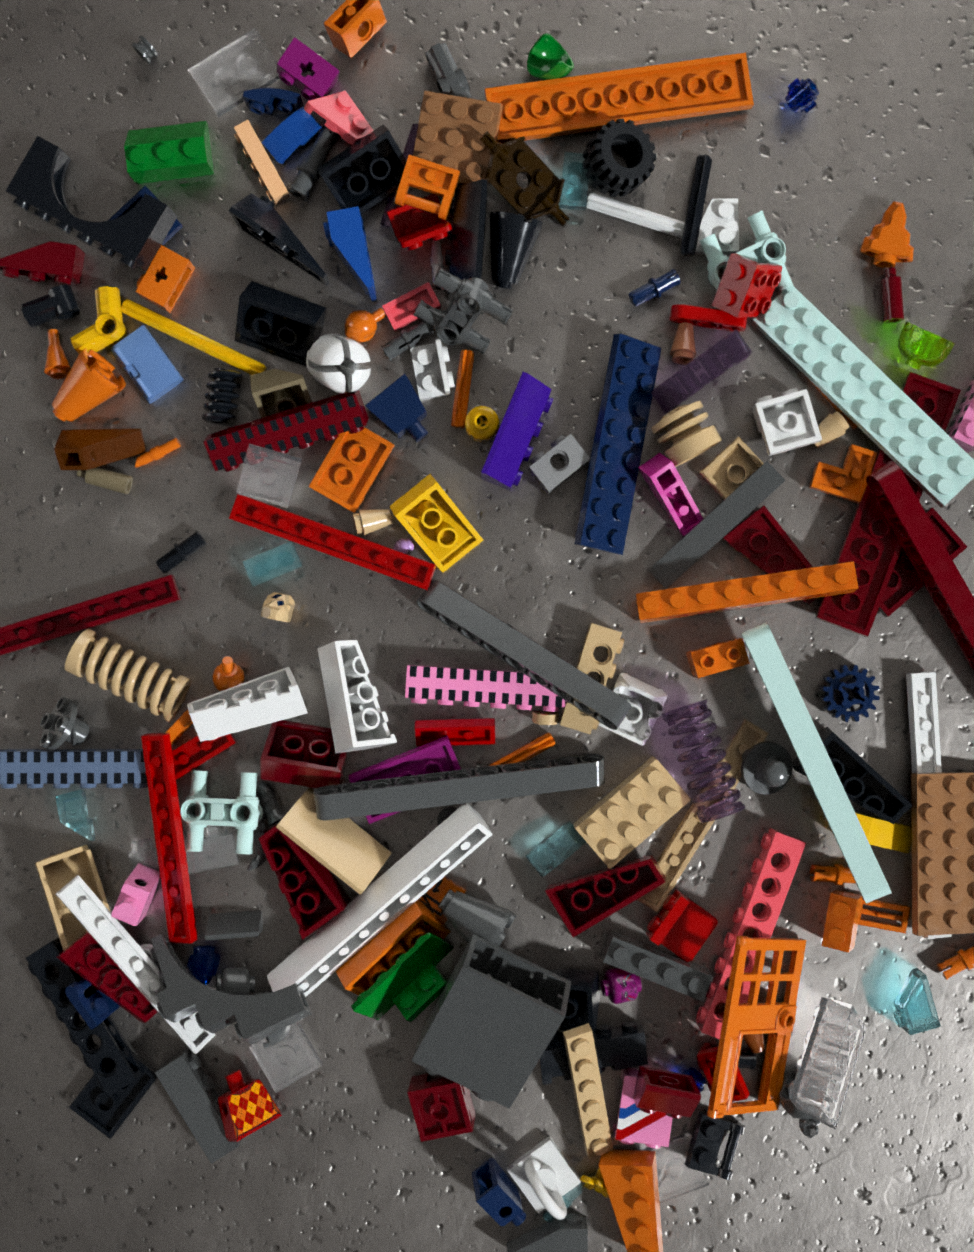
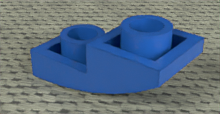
M305 106L286 118L262 141V144L278 163L283 164L299 145L306 146L322 128L314 116L305 111Z

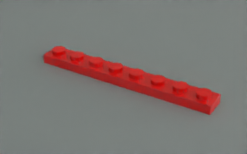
M237 494L229 516L231 520L427 591L437 566Z
M147 733L141 736L169 942L192 944L198 939L170 733Z

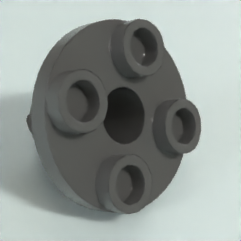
M61 697L52 712H47L40 722V727L44 728L39 743L41 747L56 750L65 741L72 743L73 747L85 741L89 733V724L82 717L76 718L78 709L75 701Z
M769 741L758 743L745 750L741 763V775L744 783L749 789L759 794L769 795L780 791L785 787L792 775L793 764L791 756L783 746Z

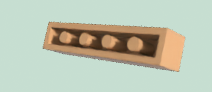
M249 120L235 126L236 134L234 136L239 144H243L244 148L242 151L246 158H251L252 162L250 165L254 172L258 171L260 175L258 179L262 187L266 185L268 189L266 194L270 201L274 200L277 205L290 198L288 190Z

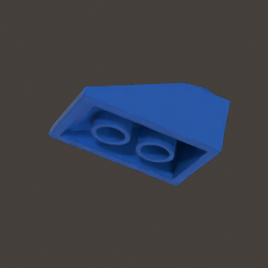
M359 206L326 212L328 222H323L329 246L335 248L338 257L370 300L376 302L377 296Z

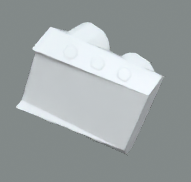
M620 673L612 691L626 699L631 704V709L617 730L610 729L600 722L599 726L644 746L652 733V728L657 718L663 713L664 703L668 695L661 688L658 689L630 676L628 673Z

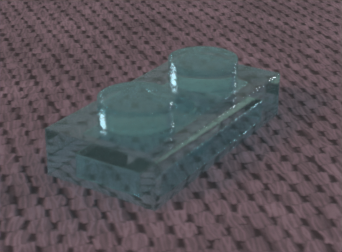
M564 153L562 178L565 181L559 208L586 209L589 179L585 175L587 169L583 168L582 163L585 158L582 157V153Z
M292 541L243 561L252 586L260 585L303 567Z

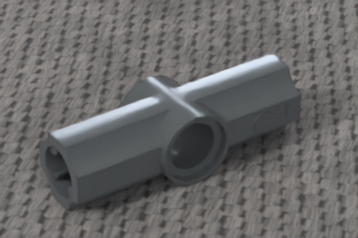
M446 43L433 45L426 52V58L436 77L439 92L473 99L466 76L461 68L458 69Z

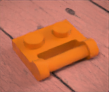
M408 155L395 197V204L400 206L406 204L437 214L438 218L447 220L460 178V171ZM409 186L443 197L441 204L408 194Z

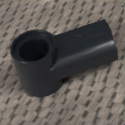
M70 285L53 287L48 291V295L22 304L21 309L24 318L32 328L54 319L64 320L73 318L80 313Z

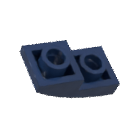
M259 88L247 90L243 93L248 109L257 115L265 113L272 116L276 106L280 111L292 114V112L304 106L300 94L288 90Z

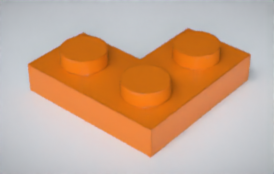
M853 444L850 445L842 468L820 461L816 463L808 488L859 504L867 485L866 477L872 472L878 452Z

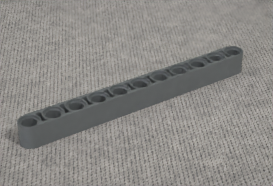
M583 754L323 786L315 789L313 792L316 816L319 820H335L598 787L605 784L604 757L600 754Z

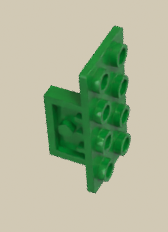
M430 932L422 935L407 953L399 956L396 963L387 972L379 975L376 982L357 997V1001L351 1005L352 1010L379 1020L396 1005L406 1021L412 1022L443 991L447 981L436 965L454 947L451 943Z

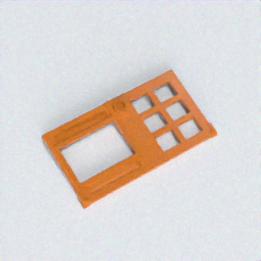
M737 936L707 1112L708 1117L723 1118L724 1115L776 1111L779 1109V1093L783 1085L790 1037L795 1023L796 1000L806 940L802 938H750L747 936ZM756 950L753 971L744 973L747 951ZM766 951H774L771 972H762ZM784 951H792L788 972H781ZM743 981H751L747 1003H739ZM761 981H769L765 1003H757ZM779 981H787L784 1002H776ZM769 1033L758 1100L732 1103L743 1035Z

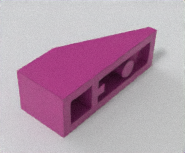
M658 453L638 467L650 490L682 537L703 520L699 509L670 459Z

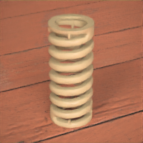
M91 629L83 631L68 653L65 662L66 672L72 673L76 677H86L90 684L98 683L99 687L103 690L111 689L113 695L117 697L124 695L125 700L129 703L137 701V705L141 709H148L150 707V712L155 716L163 713V718L167 722H170L175 717L189 692L192 682L190 678L184 675L174 678L172 677V669L167 668L157 681L154 691L147 698L148 689L159 673L160 664L154 662L150 665L140 687L134 692V686L147 665V657L140 656L136 660L127 681L121 686V680L130 668L135 652L129 649L123 654L113 676L108 680L109 672L120 657L122 645L115 643L109 649L100 670L95 674V668L104 657L110 641L107 637L97 640L96 632ZM94 646L89 656L87 664L83 667L82 663L84 662L92 647ZM170 682V684H172V687L168 693V696L159 705L161 695L163 694V692L165 691L166 687Z

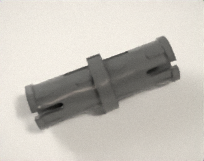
M422 320L407 331L405 329L400 331L401 335L384 346L382 345L381 348L391 361L407 349L415 347L416 343L433 334L434 331L430 324Z

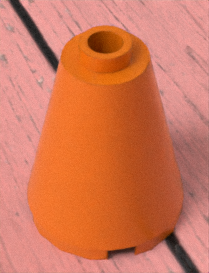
M84 348L79 353L52 402L53 413L62 421L73 422L121 392L126 386L124 378L121 375L118 378L112 372L115 367L103 356L93 350L87 353V348Z

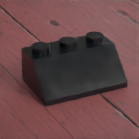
M383 124L318 167L317 170L341 209L359 206L360 213L362 214L398 190L407 161L390 131Z
M251 281L239 296L234 341L307 367V351L310 350L313 343L321 336L326 307Z

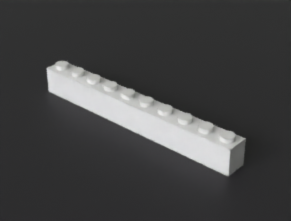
M464 803L376 879L361 895L359 894L343 911L333 917L267 975L272 992L296 984L303 989L305 997L493 835L481 815L468 803Z

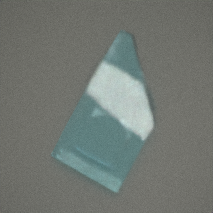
M80 789L56 796L60 822L86 839L95 841L93 819L88 817L85 791Z

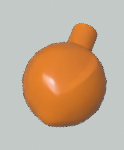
M379 308L373 313L366 310L351 312L345 321L346 337L359 343L369 341L377 330V322L386 317L384 310Z
M226 656L222 659V663L214 669L212 680L214 686L219 691H223L244 683L245 674L241 666L234 663L231 657Z

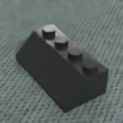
M483 179L456 187L455 197H453L449 213H454L453 223H450L452 230L447 232V239L452 240L451 249H446L445 266H450L449 273L461 280L472 277L482 279L487 210V180ZM448 292L449 301H452L454 295Z

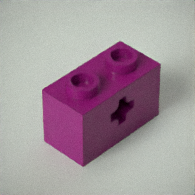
M295 37L278 61L276 73L279 74V79L290 87L292 85L301 90V95L308 101L327 96L337 82L340 72ZM302 72H311V75H306V77L302 76Z

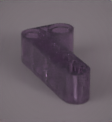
M736 329L651 391V394L664 413L667 414L731 367H735L754 352Z

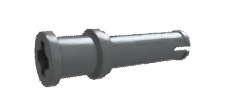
M326 120L305 163L298 165V173L293 183L287 187L290 194L302 201L309 200L310 196L308 193L314 182H318L320 178L317 168L322 165L337 135L336 132L331 131L325 126Z

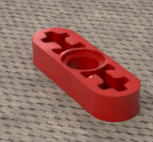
M676 304L671 306L669 320L677 324L691 323L697 327L743 332L746 329L747 317L737 318L722 310Z

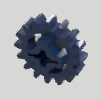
M840 665V672L836 669H831L832 677L824 676L823 678L827 682V686L820 687V690L825 691V695L820 697V700L828 702L824 709L826 711L833 710L832 717L838 718L841 715V720L848 722L850 717L852 721L858 722L859 715L866 718L869 717L867 709H876L872 701L880 700L879 696L874 695V691L880 689L879 686L872 685L875 676L870 675L866 677L868 670L861 668L858 671V665H851L849 669L847 665ZM845 676H853L852 678H849L847 682L840 681V679ZM843 688L851 689L850 692L856 698H849V694ZM833 691H835L836 700H834ZM852 705H859V707L854 710L846 711L847 709H850Z

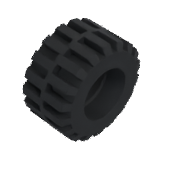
M618 119L616 122L614 120L609 121L585 146L586 149L583 151L582 156L585 158L582 163L583 168L587 169L585 175L587 179H592L593 183L591 185L594 188L598 186L600 192L604 195L609 192L610 197H616L618 194L620 197H623L628 193L630 194L651 175L650 173L655 168L653 163L656 161V154L653 153L655 145L649 141L651 136L649 133L645 134L642 131L643 127L641 125L636 127L634 121L628 120L626 123L624 119ZM611 149L619 152L624 157L627 168L615 161Z

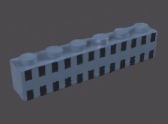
M0 749V788L2 789L17 788V784H27V788L30 789L43 788L44 784H53V788H70V784H80V788H96L97 784H106V788H122L123 784H133V788H148L143 749Z

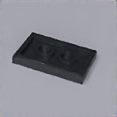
M134 1052V1056L144 1071L135 1081L108 1097L106 1092L99 1088L97 1077L94 1074L69 1106L71 1110L109 1139L114 1136L158 1078L155 1074L157 1069ZM106 1058L107 1064L115 1068L114 1061L111 1058Z

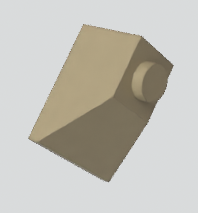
M271 369L250 375L251 393L261 418L312 402L303 375L280 369Z

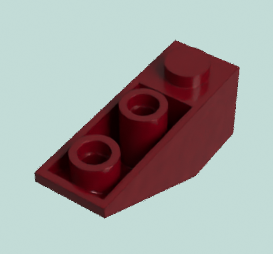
M49 241L0 258V271L3 276L15 279L22 275L28 276V279L36 282H45V279L54 280V283L59 285L71 286V283L81 284L85 253L77 245Z

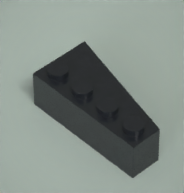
M826 727L819 734L849 800L892 824H895L913 806L832 730ZM797 757L792 762V767L795 771L806 776Z

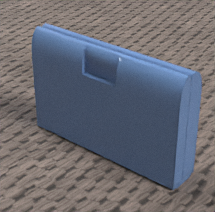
M144 325L111 348L113 355L149 404L155 402L184 381L183 377Z

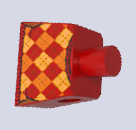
M240 1069L225 1076L230 1091L219 1096L218 1103L228 1142H238L282 1116L260 1079H250L245 1082Z

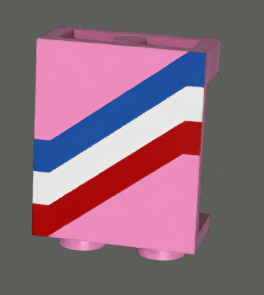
M621 1069L620 1078L623 1085L617 1124H613L615 1140H619V1142L627 1145H632L634 1142L643 1143L647 1147L658 1149L661 1146L669 1147L673 1118L663 1112L655 1111L654 1114H649L637 1108L633 1096L638 1069Z

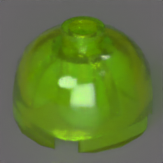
M907 321L898 339L899 352L907 358L905 364L917 370H920L921 366L934 367L939 365L947 358L955 345L954 342Z

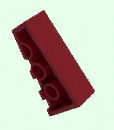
M277 823L258 839L272 871L276 873L279 880V888L282 894L284 893L290 906V913L293 919H296L300 929L299 933L303 940L343 911L351 899L330 871L276 827Z
M651 854L615 865L611 869L604 868L548 885L545 892L572 937H575L666 882V877Z

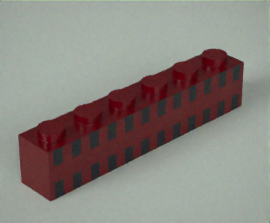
M359 390L352 393L347 391L208 434L203 443L215 471L224 469L225 472L237 469L241 463L249 462V464H255L264 460V456L273 454L275 457L288 453L289 449L297 446L299 449L310 447L314 444V441L320 439L331 441L339 437L340 433L349 431V434L360 432L367 425L369 418Z

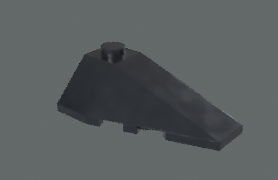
M251 193L231 206L229 212L239 229L327 286L329 280L326 273L273 208L275 205L264 196L258 198Z
M574 968L548 970L571 981L566 1015L560 1025V1030L567 1031L589 1023L594 1036L600 999L599 971Z

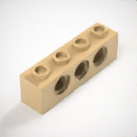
M589 623L576 668L586 675L592 671L596 672L599 675V683L606 686L607 680L613 678L617 664L613 663L615 654H620L623 648L624 639L621 638L622 632ZM598 646H603L607 650V657L603 661H597L593 656V652ZM565 701V707L562 709L558 722L559 725L587 734H591L592 729L597 730L599 721Z

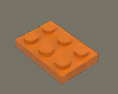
M365 427L362 431L349 434V431L340 433L309 487L349 511L356 513L395 445Z

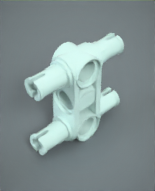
M763 210L748 217L747 219L756 241H754V245L736 254L757 263L781 265L782 277L776 287L778 292L793 286L784 264L787 259L785 243L778 238L777 234L771 233ZM714 233L700 240V243L709 262L707 264L708 267H706L708 270V280L717 291L721 281L718 277L719 268H726L729 257L723 255ZM767 245L773 247L775 251L774 258H770L766 254Z
M191 770L190 794H187L186 800L180 809L185 827H188L186 851H203L204 827L212 825L235 827L237 829L236 854H253L254 830H257L258 822H260L263 816V809L259 804L260 800L256 797L258 773L241 772L240 796H237V799L209 798V795H206L208 771ZM196 805H198L200 809L198 816H196L194 812ZM246 807L250 810L248 819H245L243 813Z

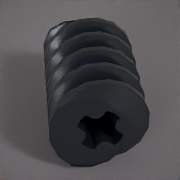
M213 368L215 371L208 373V378L213 381L208 382L206 385L212 392L205 394V398L210 403H205L203 406L210 413L203 414L202 419L211 424L233 426L228 423V420L236 419L237 416L230 413V409H237L238 405L231 402V399L239 398L240 396L233 392V389L241 388V384L235 382L234 378L242 377L243 374L230 369Z

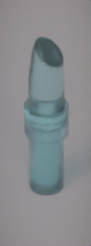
M582 1182L562 1196L566 1208L570 1207L572 1202L582 1193ZM547 1210L542 1214L548 1223L554 1219Z

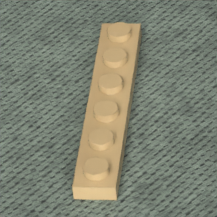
M588 1023L564 1031L563 1038L584 1147L590 1159L612 1151L613 1144L593 1032Z

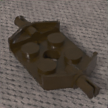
M486 131L479 139L490 150L489 154L491 155L485 179L527 221L547 214L548 216L552 215L563 226L569 220V217L559 208L558 204L565 180L563 178L559 179L523 141L526 139L524 136L501 144ZM519 173H524L528 178L526 188H521L517 184L516 178Z

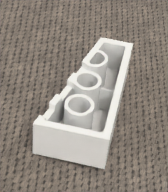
M289 667L187 704L189 715L200 742L215 740L224 735L308 714L299 686Z

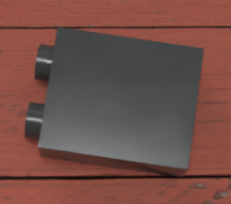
M473 934L423 1025L412 1062L423 1066L434 1077H445L470 1089L475 1096L484 1101H495L510 1109L565 1018L571 981Z

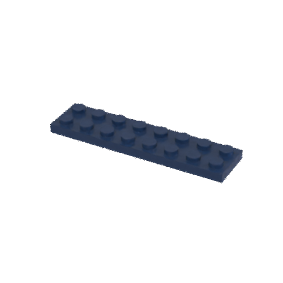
M621 333L613 335L574 543L575 545L617 555H623L639 471L638 467L640 466L662 349Z

